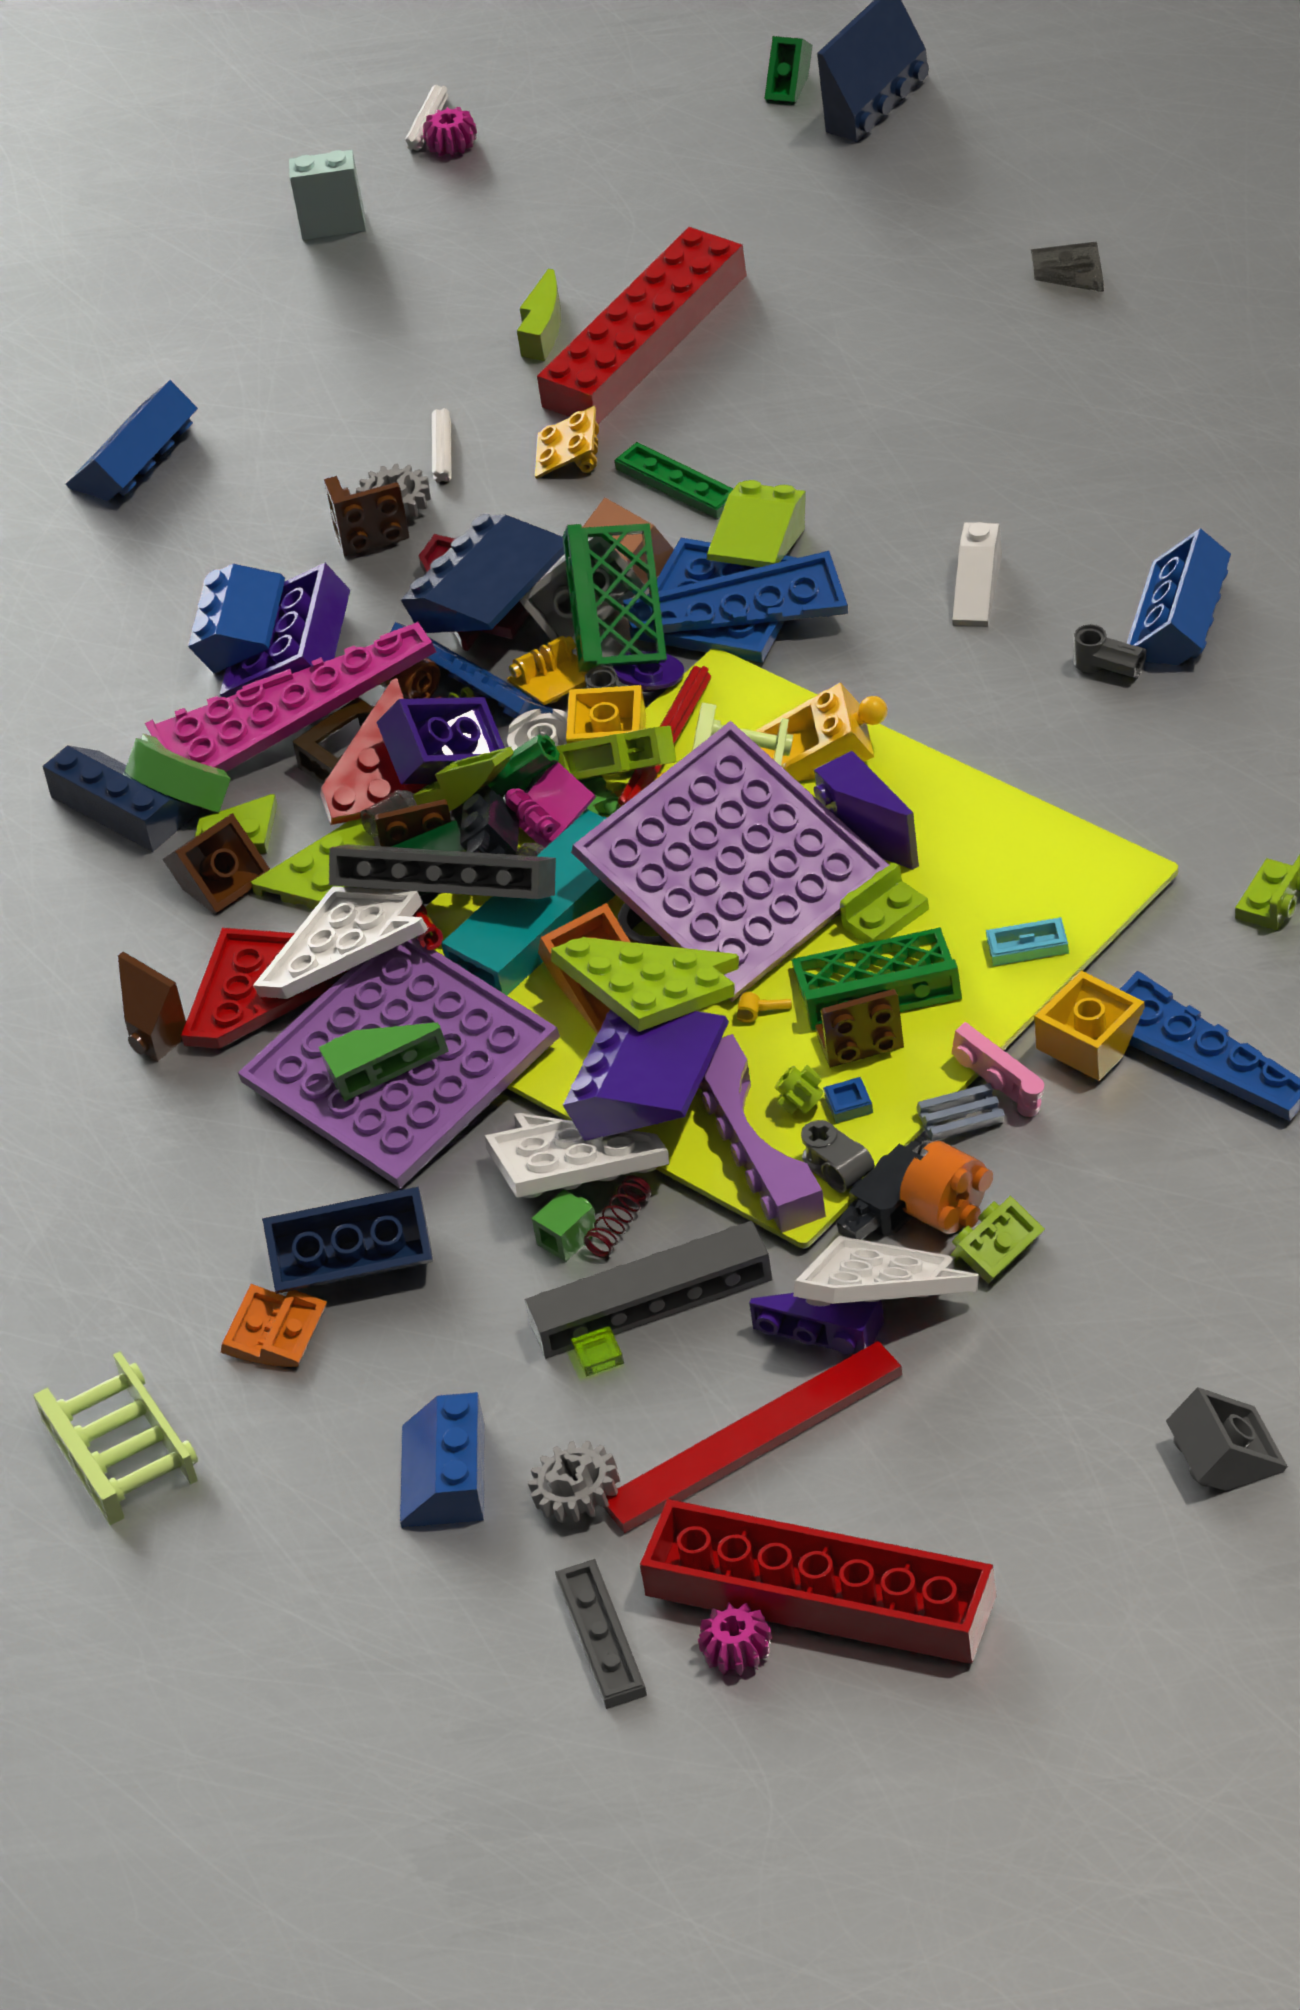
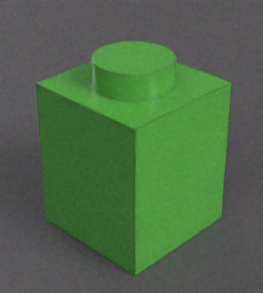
M563 1189L532 1217L537 1245L567 1262L585 1245L584 1236L590 1229L594 1228L595 1210L590 1202L583 1197L577 1198Z

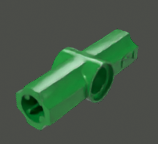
M538 734L513 751L514 754L505 768L488 784L497 795L500 794L503 798L507 791L513 788L525 791L530 785L532 778L559 761L560 753L555 746V742L547 734L544 736Z

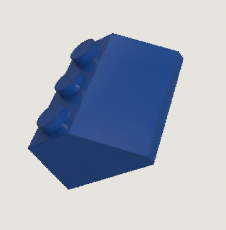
M231 564L220 570L215 569L205 577L188 647L213 674L269 649L285 582V577L281 573Z
M478 1392L436 1396L402 1425L401 1528L484 1521L485 1423Z

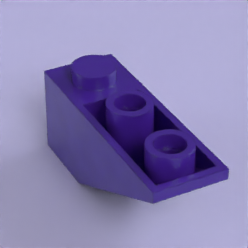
M794 1293L751 1298L749 1302L753 1329L768 1335H779L798 1340L808 1345L814 1344L826 1347L842 1354L854 1355L872 1345L884 1323L881 1300L876 1302L830 1303L827 1306H814L808 1304L805 1298L794 1297Z

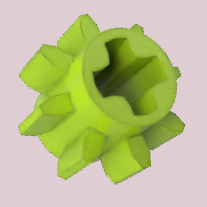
M808 1065L802 1071H799L795 1066L790 1067L775 1085V1089L781 1093L777 1097V1103L790 1114H793L797 1108L803 1113H807L823 1095L824 1091L818 1087L822 1081L820 1079L821 1076Z

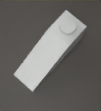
M964 522L959 545L952 617L953 625L988 626L1002 558L999 523Z

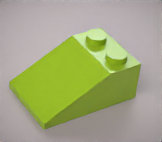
M755 480L739 482L728 495L707 553V560L753 567H763L781 562L805 530L806 491L796 490L793 486L785 484L773 487L761 485L760 482Z

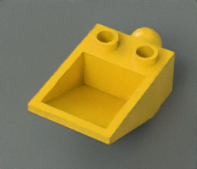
M840 682L755 731L778 735L781 719H789L787 734L793 735V741L789 757H782L781 767L798 782L815 779L814 769L850 751H853L863 762L873 758L874 753L867 724L878 725L883 722L887 716L888 708L885 701L877 696L866 697L859 704ZM761 748L773 759L775 750Z

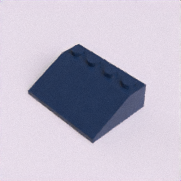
M873 0L817 52L825 131L858 142L927 77L929 65L927 63L926 48L902 0Z
M506 514L480 515L472 521V527L464 535L459 536L451 543V548L443 556L431 563V569L423 577L411 583L410 590L400 600L413 622H418L425 633L492 630L564 555L562 536Z

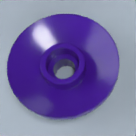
M641 651L643 654L657 653L655 651ZM666 654L667 660L665 663L613 666L621 683L628 686L641 685L643 692H654L658 689L671 687L680 682L684 677L683 664L677 658Z

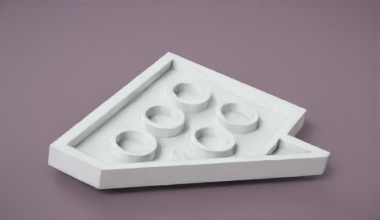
M332 886L254 983L253 987L259 997L288 999L425 933L428 928L423 918L412 917L423 903L417 891Z
M516 1113L514 1114L516 1129L485 1135L486 1150L516 1198H534L540 1196L545 1191L559 1188L565 1190L575 1189L582 1183L595 1180L611 1181L618 1178L619 1175L632 1172L647 1173L654 1171L659 1166L669 1164L667 1148L658 1135L653 1133L629 1130L584 1141L572 1121Z
M838 1236L795 1280L793 1296L805 1298L806 1302L810 1305L827 1306L830 1303L876 1302L882 1299L929 1297L930 1295L975 1292L978 1289L979 1274L954 1270L955 1257Z

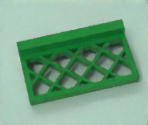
M650 523L582 528L581 524L567 525L562 538L579 672H588L591 668L601 665L624 666L665 663L667 657ZM642 534L643 548L637 555L621 544V541L627 535ZM620 535L617 540L612 537ZM588 537H602L612 546L600 558L589 549ZM615 549L631 561L621 574L605 562ZM643 554L645 555V562L640 559ZM591 560L596 563L593 568L591 567ZM634 565H637L647 573L648 581L641 590L625 578ZM599 567L616 579L606 592L593 583V574ZM619 583L635 594V597L625 608L609 596ZM648 587L650 597L644 593L648 589ZM595 594H597L600 597V599L597 602L595 600ZM639 598L650 606L652 610V616L645 624L629 612ZM604 601L620 613L610 626L597 616V609ZM623 617L640 629L630 642L613 630ZM652 622L654 631L648 627ZM599 627L604 631L601 637ZM644 632L656 642L657 653L643 654L633 644ZM608 635L624 647L618 656L602 657L601 643ZM627 651H629V652H631L633 655H625V654L627 653Z
M941 927L791 959L806 1007L811 1031L816 1030L815 1025L822 1024L821 1009L895 989L897 992L900 1012L962 999L958 966L955 959L952 960ZM936 942L929 951L918 948L921 945ZM888 952L897 953L892 959L881 956L883 953ZM908 957L919 959L915 965L904 963ZM850 960L859 961L854 967L844 964ZM871 965L882 968L877 974L866 971ZM813 968L822 969L817 975L804 971ZM833 973L844 975L840 981L829 979Z

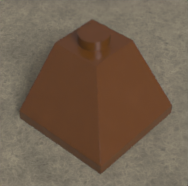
M233 813L162 859L182 890L213 914H216L252 889L251 881L270 870Z
M123 951L118 955L124 1020L129 1035L128 1042L135 1052L141 1055L146 1054L158 1062L182 1042L181 1034L186 1024V1019L176 982Z

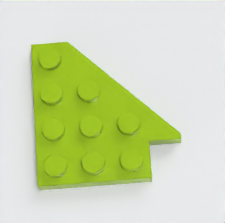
M588 937L572 939L565 944L551 948V962L638 1032L734 997L735 983L724 976V974L739 969V956L737 954Z

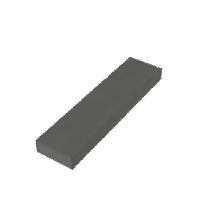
M592 1559L555 1571L557 1583L605 1708L608 1709L647 1696L645 1684L596 1560Z

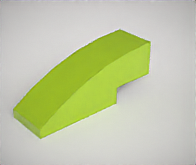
M547 269L520 306L522 324L517 329L521 357L545 361L557 339L561 323V305L554 269Z
M671 726L653 727L556 746L560 753L558 762L578 780L677 762Z
M512 747L454 761L435 774L437 781L431 782L413 795L416 805L445 799L448 803L449 812L459 807L472 795L477 794L490 784L505 768L514 754Z

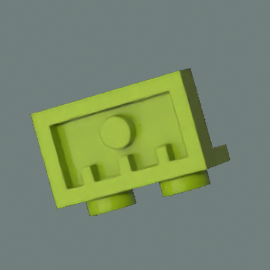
M1300 854L1293 865L1266 858L1236 905L1235 918L1278 931L1285 918H1290L1293 915L1297 899L1300 896Z
M893 862L882 871L874 874L871 879L856 890L849 892L840 901L842 925L845 930L864 943L888 939L929 910L928 898L902 881L900 866Z
M1010 1195L1000 1205L993 1201L978 1216L981 1223L974 1230L968 1225L953 1239L952 1243L956 1248L950 1256L955 1257V1263L962 1258L989 1284L1043 1233L1045 1228Z

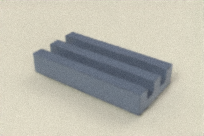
M988 1083L918 1102L916 1110L930 1141L1002 1123L1005 1113L1003 1109L998 1108L999 1101L997 1096L993 1097L992 1095L993 1088L991 1084ZM988 1109L989 1111L988 1113L946 1123L943 1125L935 1127L933 1125V1123L941 1122L948 1119L956 1120L959 1118L966 1117L967 1114L979 1112L982 1110Z

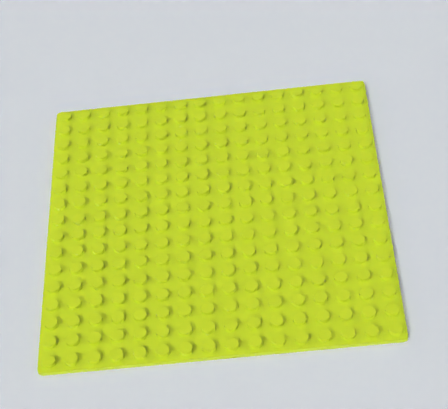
M711 649L684 673V677L680 682L667 688L645 708L646 729L660 726L694 666L701 668L706 666L709 669L708 673L711 675V680L674 744L677 762L688 755L693 749L702 702L716 705L714 720L721 721L720 725H726L732 721L738 728L755 731L818 694L724 650ZM867 724L874 757L864 763L902 800L914 815L919 867L912 870L899 865L902 881L928 898L929 910L892 937L941 927L952 960L955 959L958 966L962 999L900 1012L904 1048L829 1068L817 1038L816 1030L811 1031L806 1007L791 959L864 944V942L843 928L840 913L746 991L755 993L760 1000L791 999V1009L758 1011L757 1019L751 1023L741 1022L737 1019L740 997L733 1002L727 999L697 1011L723 1015L728 1019L729 1023L722 1038L733 1034L747 1058L751 1087L745 1100L744 1114L747 1122L761 1139L777 1151L803 1162L802 1155L806 1146L802 1143L801 1139L802 1129L812 1121L823 1120L831 1123L853 1141L862 1144L871 1154L876 1166L880 1158L888 1155L899 1143L906 1147L925 1131L916 1110L918 1102L965 1090L979 1076L970 1067L967 1068L961 1065L956 1057L951 1054L956 1029L966 1022L1002 1050H1005L1033 1022L1034 1016L1081 970L1083 971L1178 875V865L1169 859L884 725ZM677 762L662 765L658 774L669 770ZM634 770L603 775L602 777L606 781L608 791L615 792L625 788ZM816 780L799 781L815 797L814 787L816 786ZM603 813L599 814L602 817H609V815H605ZM519 827L518 853L516 855L537 856L544 849ZM440 893L425 908L428 917L441 930L444 941L492 896ZM615 895L607 904L618 921V913L625 902ZM1061 917L1068 941V954L993 966L986 938V930ZM645 921L638 923L632 929L640 935L659 936ZM936 942L921 945L918 948L929 951ZM441 944L434 950L444 956ZM888 952L883 953L881 956L892 959L897 953ZM908 957L904 963L915 965L919 959ZM850 960L844 964L854 967L859 961ZM543 962L507 996L556 1026L560 1037L525 1069L507 1089L564 1120L572 1121L563 1107V1103L597 1034L556 984ZM871 965L866 971L877 974L882 968ZM813 968L804 971L817 975L822 969ZM833 973L829 979L840 981L844 975ZM808 1065L821 1076L820 1079L822 1081L818 1087L822 1090L823 1087L861 1077L872 1102L873 1113L835 1123L823 1092L819 1101L807 1113H803L797 1108L793 1114H790L777 1103V1097L781 1093L775 1089V1085L781 1076L792 1066L802 1071ZM698 1088L685 1117L633 1129V1131L657 1134L667 1148L669 1164L659 1166L656 1170L800 1248L811 1246L850 1206L849 1191L851 1188L844 1193H839L829 1186L826 1181L813 1173L823 1192L826 1217L781 1233L774 1219L767 1220L760 1203L761 1196L759 1192L753 1194L750 1190L745 1176L746 1169L744 1165L740 1167L736 1165L730 1149L731 1142L729 1139L723 1141L716 1125L717 1117L715 1114L709 1115L702 1101V1090Z

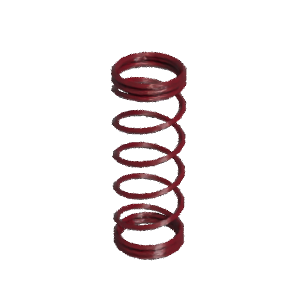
M628 1175L624 1178L622 1184L617 1189V1195L611 1197L609 1201L610 1206L603 1209L602 1217L595 1220L594 1228L590 1229L584 1236V1244L593 1254L600 1257L610 1256L614 1249L613 1246L618 1244L614 1234L605 1229L597 1228L598 1221L603 1219L606 1226L617 1234H625L626 1232L621 1222L611 1217H604L607 1209L611 1208L614 1215L621 1221L626 1223L633 1222V1217L629 1211L612 1205L613 1199L619 1197V1200L627 1209L634 1212L640 1211L641 1207L638 1202H645L651 1196V1188L646 1181L634 1175ZM626 1181H635L641 1184L646 1189V1191L642 1187L636 1184L627 1183ZM628 1185L639 1188L646 1196L636 1194ZM623 1188L627 1195L620 1194V1189ZM621 1197L634 1201L638 1205V1209L636 1210L626 1205ZM613 1208L623 1210L631 1217V1220L627 1221L621 1218ZM605 1219L618 1223L623 1228V1232L613 1229ZM598 1230L606 1232L609 1235H611L615 1239V1243H611V1241L605 1235L599 1233ZM589 1236L602 1240L607 1245L609 1251L597 1248L590 1241Z

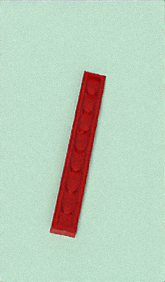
M877 1341L617 1488V1495L606 1496L609 1506L603 1508L620 1529L626 1533L660 1514L667 1499L682 1501L902 1376V1366Z

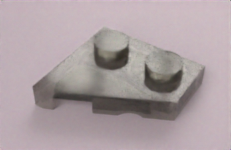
M1097 242L1031 249L1034 280L1097 292L1104 291Z

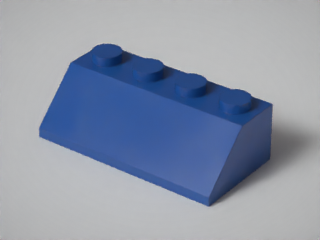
M169 380L126 419L65 485L69 489L107 501L117 493L123 497L136 485L137 482L133 477L137 473L143 476L156 463L152 457L156 453L162 456L175 443L171 437L175 433L181 436L193 424L190 417L198 408Z
M1201 528L1152 562L1127 640V644L1147 650L1145 662L1180 665L1190 657L1196 658L1206 647V635L1214 621L1213 612L1221 598L1220 589L1228 574L1227 566L1231 553Z

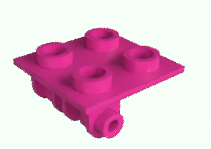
M559 762L549 767L528 793H525L522 789L513 788L508 790L505 795L506 805L515 812L519 819V827L543 849L577 820L596 798L588 788Z

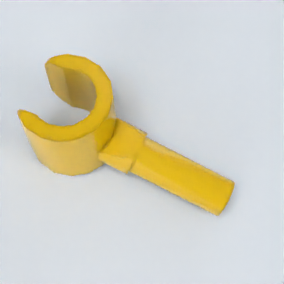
M745 992L739 998L737 1019L741 1022L751 1023L757 1019L758 1011L791 1009V999L760 1000L755 993Z

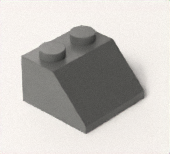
M1197 1387L1166 1420L1174 1436L1173 1442L1175 1446L1183 1453L1190 1466V1475L1202 1486L1209 1485L1229 1491L1283 1473L1288 1467L1255 1406Z

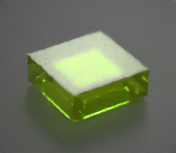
M610 1326L571 1339L573 1349L586 1377L624 1364L623 1354Z

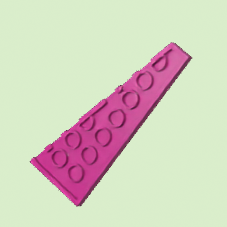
M417 622L379 636L380 639L375 640L372 645L348 647L344 649L345 655L325 662L322 657L312 661V667L293 674L288 669L242 686L243 689L238 690L233 696L226 698L218 697L217 695L207 699L208 705L189 712L182 708L175 711V717L156 724L152 719L146 722L145 725L151 736L156 737L171 752L227 772L434 654L436 649L421 625Z

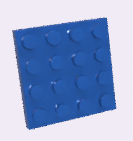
M681 537L657 578L658 592L759 567L707 560V553L711 542ZM785 555L781 562L796 559L797 557ZM785 621L664 633L665 645L701 652H708L711 649L724 650L741 659L763 663ZM629 627L630 637L632 639L634 636H632L631 629ZM641 635L638 638L640 641L656 643L648 635Z

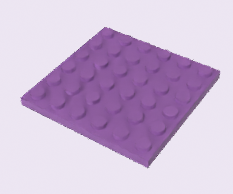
M732 721L724 725L573 844L571 851L580 862L672 947L737 954L739 956V969L724 974V976L735 983L734 997L729 998L731 1002L740 997L841 913L840 901L849 892L856 890L871 879L874 874L889 866L882 857Z
M413 938L348 970L238 1072V1075L243 1084L398 1188H401L548 1049L560 1035L557 1027L437 951L427 950L426 946L423 948L419 941ZM438 1022L449 1052L347 1101L343 1100L327 1072L318 1047L353 1030Z

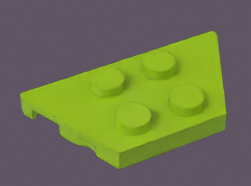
M363 818L344 823L251 881L253 892L259 896H263L266 891L281 895L282 902L294 905L303 904L307 908L315 909L332 886H334L329 885L330 848L347 844L375 846L369 819Z

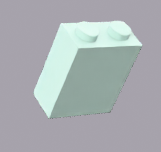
M335 150L325 154L301 155L297 158L289 159L290 182L302 240L366 231L365 212L353 150Z

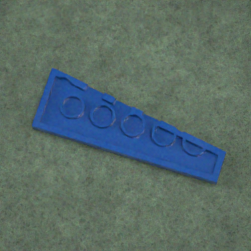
M830 551L658 592L663 633L848 614V604ZM633 598L623 600L624 608ZM640 598L629 610L644 624L652 616L651 607ZM628 620L632 636H635L640 629ZM652 622L648 627L654 631Z
M395 622L390 632L406 627V625ZM429 637L436 652L428 656L427 659L435 662L440 670L443 668L447 669L449 677L465 685L469 683L474 686L473 691L489 699L494 698L499 701L498 705L504 708L503 712L507 715L517 718L523 713L535 709H540L541 714L553 713V708L541 704L515 686Z
M1136 971L1120 988V990L1145 1003V1008L1128 1045L1288 1121L1300 1110V1078L1274 1060L1266 1058L1250 1044H1240L1229 1036V1030L1220 1024L1213 1026L1201 1018L1199 1010L1191 1005L1183 1006L1173 999V993L1139 971Z

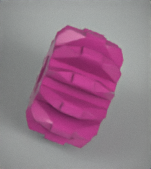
M447 106L442 111L437 109L435 114L426 116V122L423 124L424 140H426L430 152H437L439 156L445 154L453 156L454 153L458 152L463 154L465 149L473 147V142L477 139L476 123H474L470 111H462L461 107L449 109Z
M728 1602L724 1611L712 1608L711 1619L701 1620V1633L698 1639L699 1649L704 1655L705 1662L709 1668L718 1666L723 1676L731 1669H736L740 1676H742L746 1667L758 1670L759 1659L769 1657V1644H771L770 1640L772 1639L771 1629L765 1623V1617L762 1615L761 1610L751 1612V1608L747 1603L743 1604L739 1609H734L730 1602Z

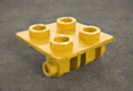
M595 406L584 411H578L571 415L570 418L555 425H549L541 432H538L535 464L536 479L573 461L585 473L591 472L597 466L595 455L598 452L597 435L599 433V425L595 421Z
M560 636L547 643L548 646H540L539 651L534 649L514 659L513 664L509 666L511 676L506 678L507 682L543 705L557 702L563 695L569 693L570 689L586 687L585 675L587 672H579L577 656L572 653V650L576 648V644L571 636L566 638Z

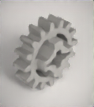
M394 464L390 470H387L385 466H381L378 473L368 472L369 479H360V487L356 488V493L395 482L399 483L406 517L409 515L419 516L418 509H426V501L431 500L427 476L423 477L422 470L420 469L412 472L411 465H407L404 469H399V465Z
M570 1441L568 1449L564 1451L556 1446L553 1448L554 1456L549 1458L542 1455L540 1457L542 1467L531 1469L534 1479L528 1481V1486L536 1508L541 1509L546 1518L555 1513L558 1522H563L567 1515H572L574 1522H579L581 1513L584 1512L593 1517L595 1516L594 1508L597 1505L606 1508L609 1506L606 1498L607 1495L613 1496L618 1493L615 1484L620 1482V1476L613 1455L611 1453L607 1454L603 1445H599L593 1450L590 1441H585L581 1448H576L574 1441Z

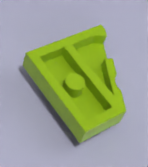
M269 794L200 818L195 837L233 813L259 853L267 854L277 809L275 794Z

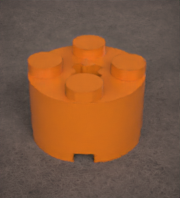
M942 1141L929 1143L923 1148L929 1152L921 1160L914 1158L905 1172L900 1187V1200L906 1202V1208L902 1209L912 1217L946 1234L955 1233L968 1225L971 1228L974 1227L979 1220L978 1216L981 1213L979 1206L985 1191L993 1181V1172L987 1169L980 1160Z

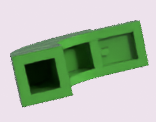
M144 733L141 739H135L125 768V772L130 777L158 792L215 812H220L231 780L224 770L175 754L166 749L156 737Z

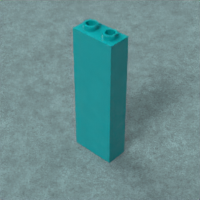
M587 809L537 855V857L556 858L554 896L541 899L492 896L442 941L444 956L505 995L513 991L543 963L538 954L540 938L602 906L616 895L571 853L573 844L607 817H602Z

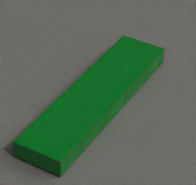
M638 442L634 443L614 460L616 470L716 519L721 517L728 495L733 490V488Z

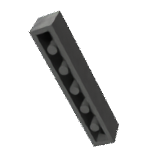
M350 844L331 847L329 852V885L527 899H541L555 895L556 858Z
M749 1221L699 1239H694L671 1249L654 1253L645 1258L616 1266L613 1269L579 1279L564 1286L541 1292L526 1298L525 1303L530 1326L545 1359L773 1279L769 1253L753 1222Z

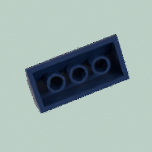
M67 745L42 766L51 798L151 852H154L202 811V807L170 797L136 781L125 772V764L98 750Z
M419 1186L262 1218L276 1294L433 1262L430 1236Z

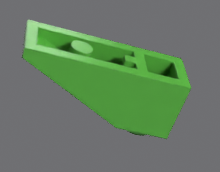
M438 1022L353 1030L318 1047L327 1072L344 1101L449 1052Z

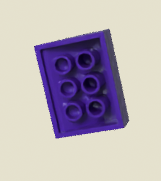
M326 562L284 582L269 649L226 668L219 694L221 697L233 696L238 690L243 689L242 686L288 669L293 674L312 667V661L322 657L324 662L335 658L350 589Z
M610 1010L563 1103V1107L583 1140L588 1141L685 1117L729 1023L726 1016L694 1011L638 1032L615 1012Z

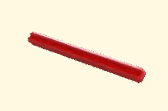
M694 666L659 726H671L674 744L711 680V675L708 673L709 669L706 666H702V668ZM662 765L634 770L618 799V803L623 806L655 780Z

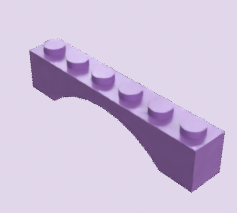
M733 1034L721 1038L698 1088L702 1090L701 1097L709 1115L715 1114L717 1117L716 1125L723 1141L729 1139L731 1142L730 1149L738 1167L744 1165L746 1169L745 1176L750 1190L753 1194L759 1192L761 1196L760 1203L767 1220L774 1219L781 1233L826 1217L822 1189L808 1164L788 1157L772 1148L756 1134L747 1122L744 1107L751 1087L747 1058Z

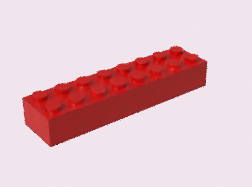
M688 227L537 375L542 407L570 417L578 411H584L595 406V421L599 425L747 276L743 244Z
M667 1499L640 1562L645 1596L711 1610L714 1608L719 1611L726 1610L728 1602H730L734 1609H739L743 1604L747 1603L751 1608V1612L761 1610L765 1621L970 1664L973 1663L997 1597L993 1564Z

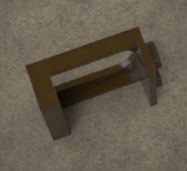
M357 697L293 740L298 768L323 785L342 755L337 758L321 747L319 743L356 718H358L359 725L362 726L375 705H370L360 697Z

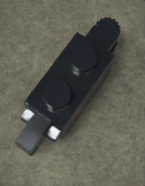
M487 785L477 794L472 795L463 805L460 845L467 852L516 855L518 853L519 819L515 812L506 805L500 794L497 795Z
M920 1135V1137L915 1138L906 1147L899 1143L888 1155L882 1156L876 1166L863 1179H859L854 1183L849 1191L850 1206L837 1221L839 1234L859 1240L866 1237L872 1231L882 1236L894 1235L912 1218L911 1215L905 1213L902 1209L906 1208V1202L900 1200V1187L905 1172L914 1158L921 1160L927 1154V1150L923 1149L930 1143L927 1138Z

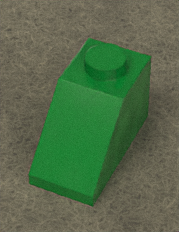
M772 36L765 100L797 102L809 77L812 44L802 38Z

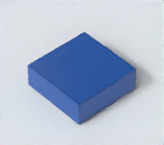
M861 1077L823 1087L824 1097L835 1123L873 1113L872 1102Z

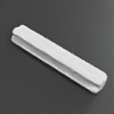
M436 84L432 87L405 138L406 147L409 150L419 151L426 140L423 137V124L426 122V116L435 114L437 109L442 110L449 96L446 92L448 90L446 86L440 87Z
M446 408L442 410L435 409L432 412L433 480L437 483L441 481L448 482L452 478L450 411Z

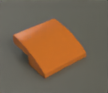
M250 1284L222 1342L220 1353L266 1365L298 1367L326 1308L327 1301L297 1290L289 1291L284 1296Z

